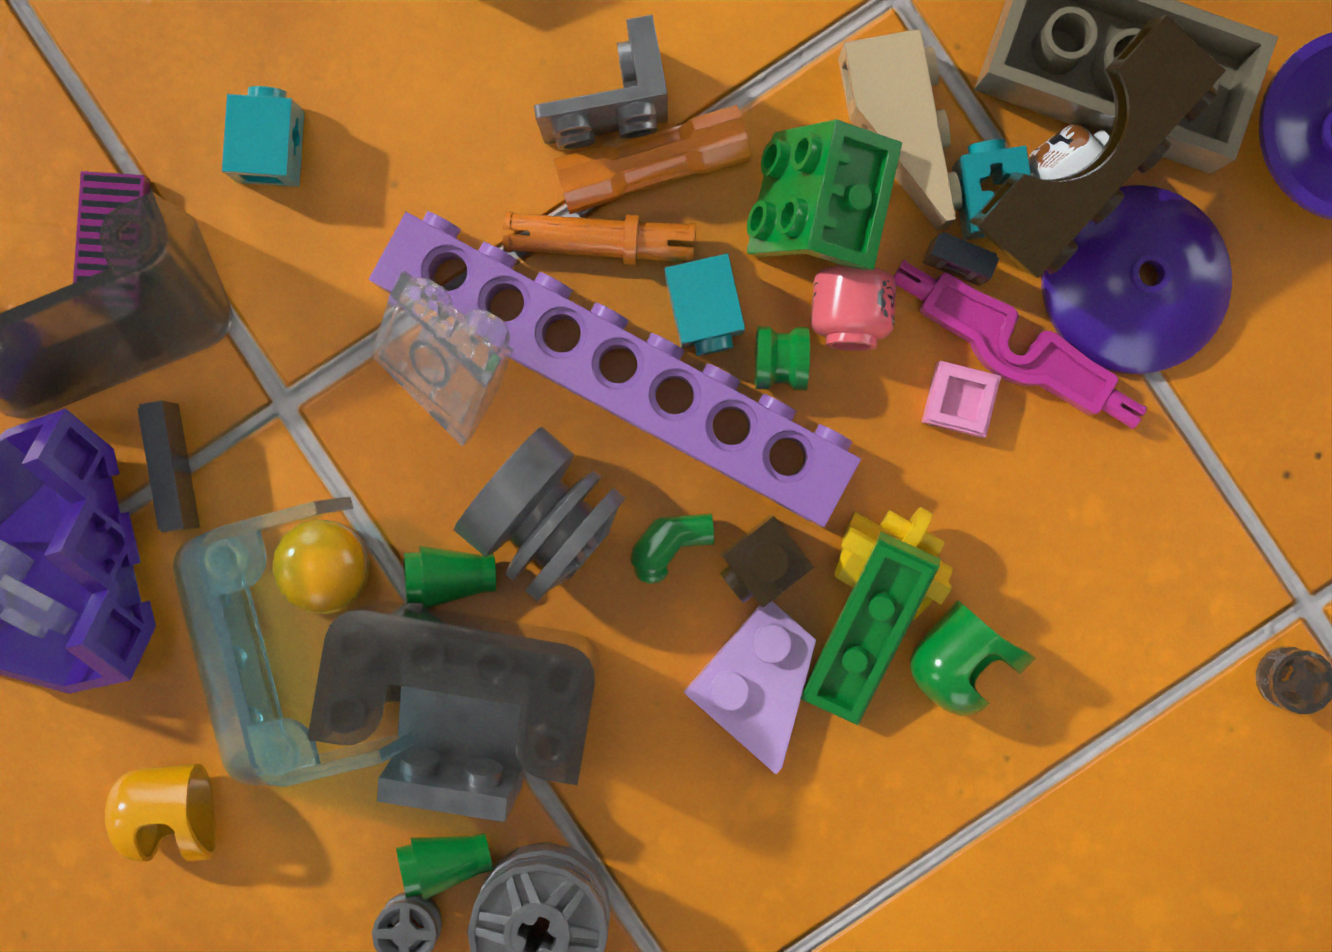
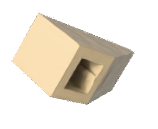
M921 29L844 42L838 61L849 120L854 126L903 142L895 178L936 230L946 229L956 219L954 210L962 208V192L957 173L955 171L947 173L943 148L950 147V127L945 110H936L931 86L938 85L939 70L934 48H924Z

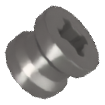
M405 892L394 896L388 901L374 922L372 938L376 951L431 952L440 936L443 924L440 909L431 898L423 901L422 895L406 899ZM411 914L412 919H414L418 923V925L424 926V928H417L415 923L411 921Z

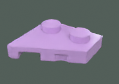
M773 601L765 607L759 605L688 685L684 693L771 771L777 774L783 767L816 640Z

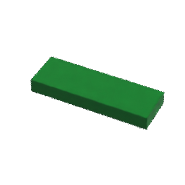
M880 532L803 688L801 700L859 725L940 567V558Z

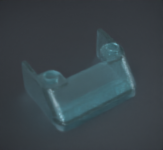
M351 496L312 501L220 526L187 540L179 547L175 554L173 575L221 761L226 772L239 783L255 786H290L381 764L415 744L411 731L319 754L315 739L309 729L297 720L283 718L250 591V587L261 578L266 567L267 555L262 533L354 509Z

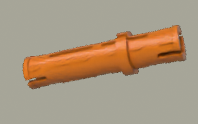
M506 211L503 229L530 232V235H504L503 249L504 252L508 253L517 251L623 258V264L637 265L638 259L688 263L694 261L695 246L673 245L669 243V240L695 242L696 223L640 222V215L631 214L626 215L625 221L514 213L513 211Z

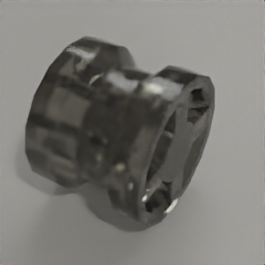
M1284 646L1267 652L1259 661L1255 672L1256 686L1261 696L1270 704L1298 714H1313L1323 709L1332 700V666L1322 655L1305 649ZM1289 666H1292L1293 672L1290 674L1289 679L1282 681L1290 671Z

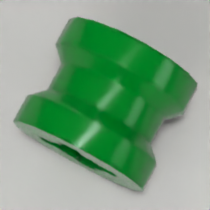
M757 326L755 341V389L768 390L774 384H788L793 390L806 391L810 368L809 327H795L790 333H776L770 326Z

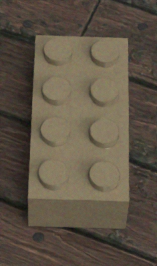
M1006 0L974 90L1068 124L1080 125L1093 133L1103 129L1110 136L1115 118V101L1112 88L1104 70L1150 19L1167 15L1216 60L1226 72L1213 85L1218 94L1205 111L1191 122L1183 118L1167 135L1166 139L1171 143V146L1163 157L1212 174L1236 159L1278 36L1176 0Z

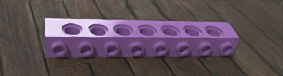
M427 211L423 220L405 212L368 280L386 292L813 524L825 527L861 458L848 452L853 443L850 439L821 424L818 425L814 433L792 421L797 411L783 402L766 394L762 395L759 402L748 398L736 391L741 382L736 377L709 363L706 364L703 372L680 361L685 351L679 346L654 333L650 334L647 342L624 330L629 321L628 319L595 302L591 311L568 300L573 291L571 288L542 272L538 273L535 281L513 270L517 259L503 250L484 241L479 250L470 247L456 239L461 229L446 219L430 211ZM450 259H458L465 262L467 277L459 288L444 291L437 287L435 274L443 262ZM505 289H513L520 292L524 298V307L517 318L502 322L492 317L490 304L498 292ZM560 319H568L580 327V340L568 352H555L547 347L545 341L546 331L553 322ZM615 349L629 351L638 363L634 376L624 383H612L601 374L602 359L608 352ZM670 379H679L689 385L693 392V403L688 410L680 414H670L659 407L656 401V392L663 382ZM734 409L741 412L747 419L748 434L741 443L727 445L720 442L714 435L712 423L715 415L720 411ZM780 439H789L796 442L803 451V464L799 471L791 476L777 473L770 464V449Z

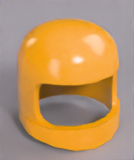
M315 519L298 524L283 536L274 553L272 570L277 588L288 602L306 612L330 614L345 610L356 601L368 582L371 562L366 545L355 531L336 521Z
M202 764L153 767L133 770L122 775L112 786L105 805V826L113 848L126 859L147 862L155 856L160 842L169 835L175 834L181 856L187 861L210 860L214 858L216 848L212 785L205 767Z

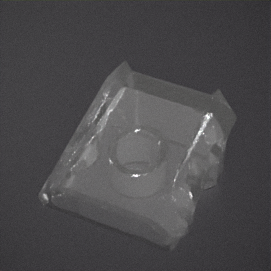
M402 271L389 296L371 356L461 446H464L470 441L494 399L514 349L509 346L510 333L502 319L486 310L475 309L464 314L453 306L450 295L442 286L427 278H414L406 271Z

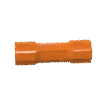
M737 105L691 118L679 126L608 147L596 146L553 159L569 214H573L616 201L622 195L692 174H707L751 161L750 157L752 154L741 113Z

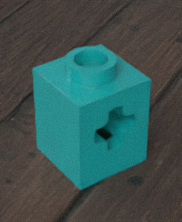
M251 86L248 87L247 95L227 94L222 172L235 182L300 186L305 112L292 98H286V91L274 87Z
M1005 139L974 143L967 147L968 154L962 155L952 166V172L955 171L958 175L962 192V208L958 211L963 240L986 238L969 221L994 194L993 191H982L980 186L990 175L995 185H1002L1013 172L1031 176L1026 145L1007 148Z
M728 253L666 267L665 280L681 348L695 346L697 356L734 348L732 337L742 335L745 331V326Z

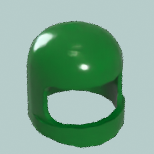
M957 600L916 645L910 658V670L918 687L936 705L951 714L968 716L982 711L990 704L977 692L975 683L979 675L992 662L997 660L1003 661L1021 675L1034 661L1035 657L1027 650L1002 638Z

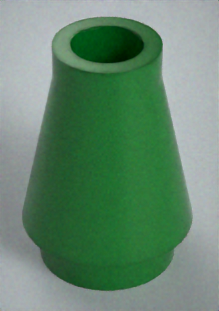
M419 546V552L404 553L407 604L422 603L423 609L480 593L496 592L494 554L485 557L480 554Z
M485 833L474 836L410 838L411 844L396 848L406 899L422 895L423 901L481 873L493 871Z

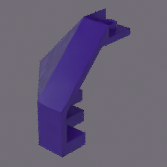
M66 408L6 429L0 435V675L71 694L131 681L156 624L150 601L141 602L133 565L139 564L141 561L129 512L120 513L112 476L120 473L114 448Z

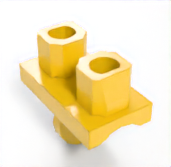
M920 507L908 521L889 510L881 524L878 525L861 514L854 512L845 526L841 543L843 548L835 568V577L854 587L880 532L937 557L945 542L926 531L933 514ZM940 561V567L912 621L930 605L932 600L941 605L952 590V585L948 583L953 572L951 566Z

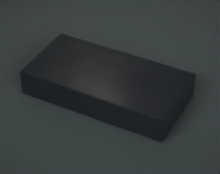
M162 400L139 404L137 410L158 530L161 529V532H172L199 528L200 523L179 404Z

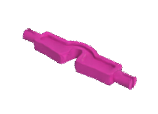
M905 259L896 270L897 272L893 275L896 285L923 301L919 312L970 343L977 359L991 373L999 375L1001 379L1022 386L1039 385L1087 415H1094L1103 410L1129 426L1130 429H1134L1141 421L1139 416L1145 414L1147 407L1116 390L1114 387L1118 382V377L1087 358L1057 333L1051 331L1040 333L1024 355H1016L1008 346V340L1014 331V324L1019 319V314L1013 306L973 289L949 273H943L935 280L907 263Z

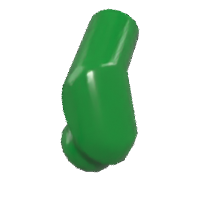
M712 513L661 517L652 522L632 549L630 560L635 567L636 577L648 584L659 583L667 577V566L681 547L714 545Z

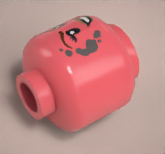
M836 263V266L820 270L813 282L812 329L817 334L826 338V346L829 348L847 351L876 349L877 340L887 337L894 328L895 278L889 272L877 267L874 270H862Z

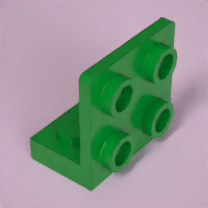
M837 119L775 132L772 139L766 145L761 158L760 166L763 180L758 201L752 207L747 220V233L750 236L747 253L757 257L808 254L847 267L874 270L903 142Z

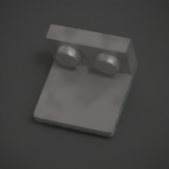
M653 15L626 19L628 41L617 43L624 88L533 106L536 121L545 144L557 143L559 150L579 149L594 144V135L619 131L620 138H638L655 133L658 130L657 124L668 122L667 89Z
M413 652L409 653L403 660L397 751L378 778L377 802L505 822L522 788L532 682L531 672L524 669Z

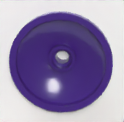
M1332 32L1305 44L1279 67L1266 89L1259 114L1260 147L1265 163L1275 182L1300 207L1328 220H1332Z
M1145 185L1123 186L1119 190L1124 193V198L1116 209L1098 224L1090 220L1073 239L1078 244V248L1073 256L1055 273L1050 274L1045 270L1041 274L1042 296L1046 312L1058 335L1087 358L1103 368L1117 373H1154L1169 369L1191 358L1217 332L1225 317L1231 298V262L1226 245L1218 229L1210 218L1191 201L1179 194L1158 187ZM1143 263L1152 265L1157 271L1158 278L1154 286L1146 285L1140 279L1139 270Z

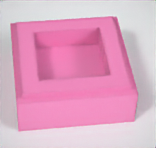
M944 361L936 362L921 423L985 438L1001 376Z

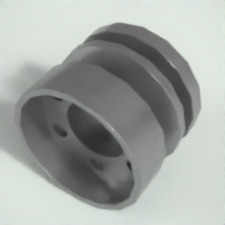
M539 427L501 466L464 511L453 529L485 557L497 551L509 540L515 543L519 550L506 572V575L512 580L532 560L543 567L542 571L526 589V592L537 602L547 591L570 580L610 533L617 510L626 499L619 491L613 488L595 508L584 501L601 479V476L595 471L583 477L571 488L564 484L561 479L571 464L574 453L543 427Z
M551 842L521 846L501 858L482 885L473 906L467 931L470 951L604 952L611 912L607 885L594 863L572 847ZM538 917H543L550 921L548 931L541 935L540 940L532 938L528 935L530 925H533Z

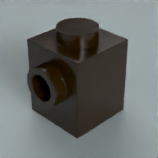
M771 515L767 516L720 553L729 566L719 574L742 603H745L753 596L762 607H765L814 568L778 520Z

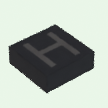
M943 232L930 242L922 263L981 286L992 278L999 257L994 252Z

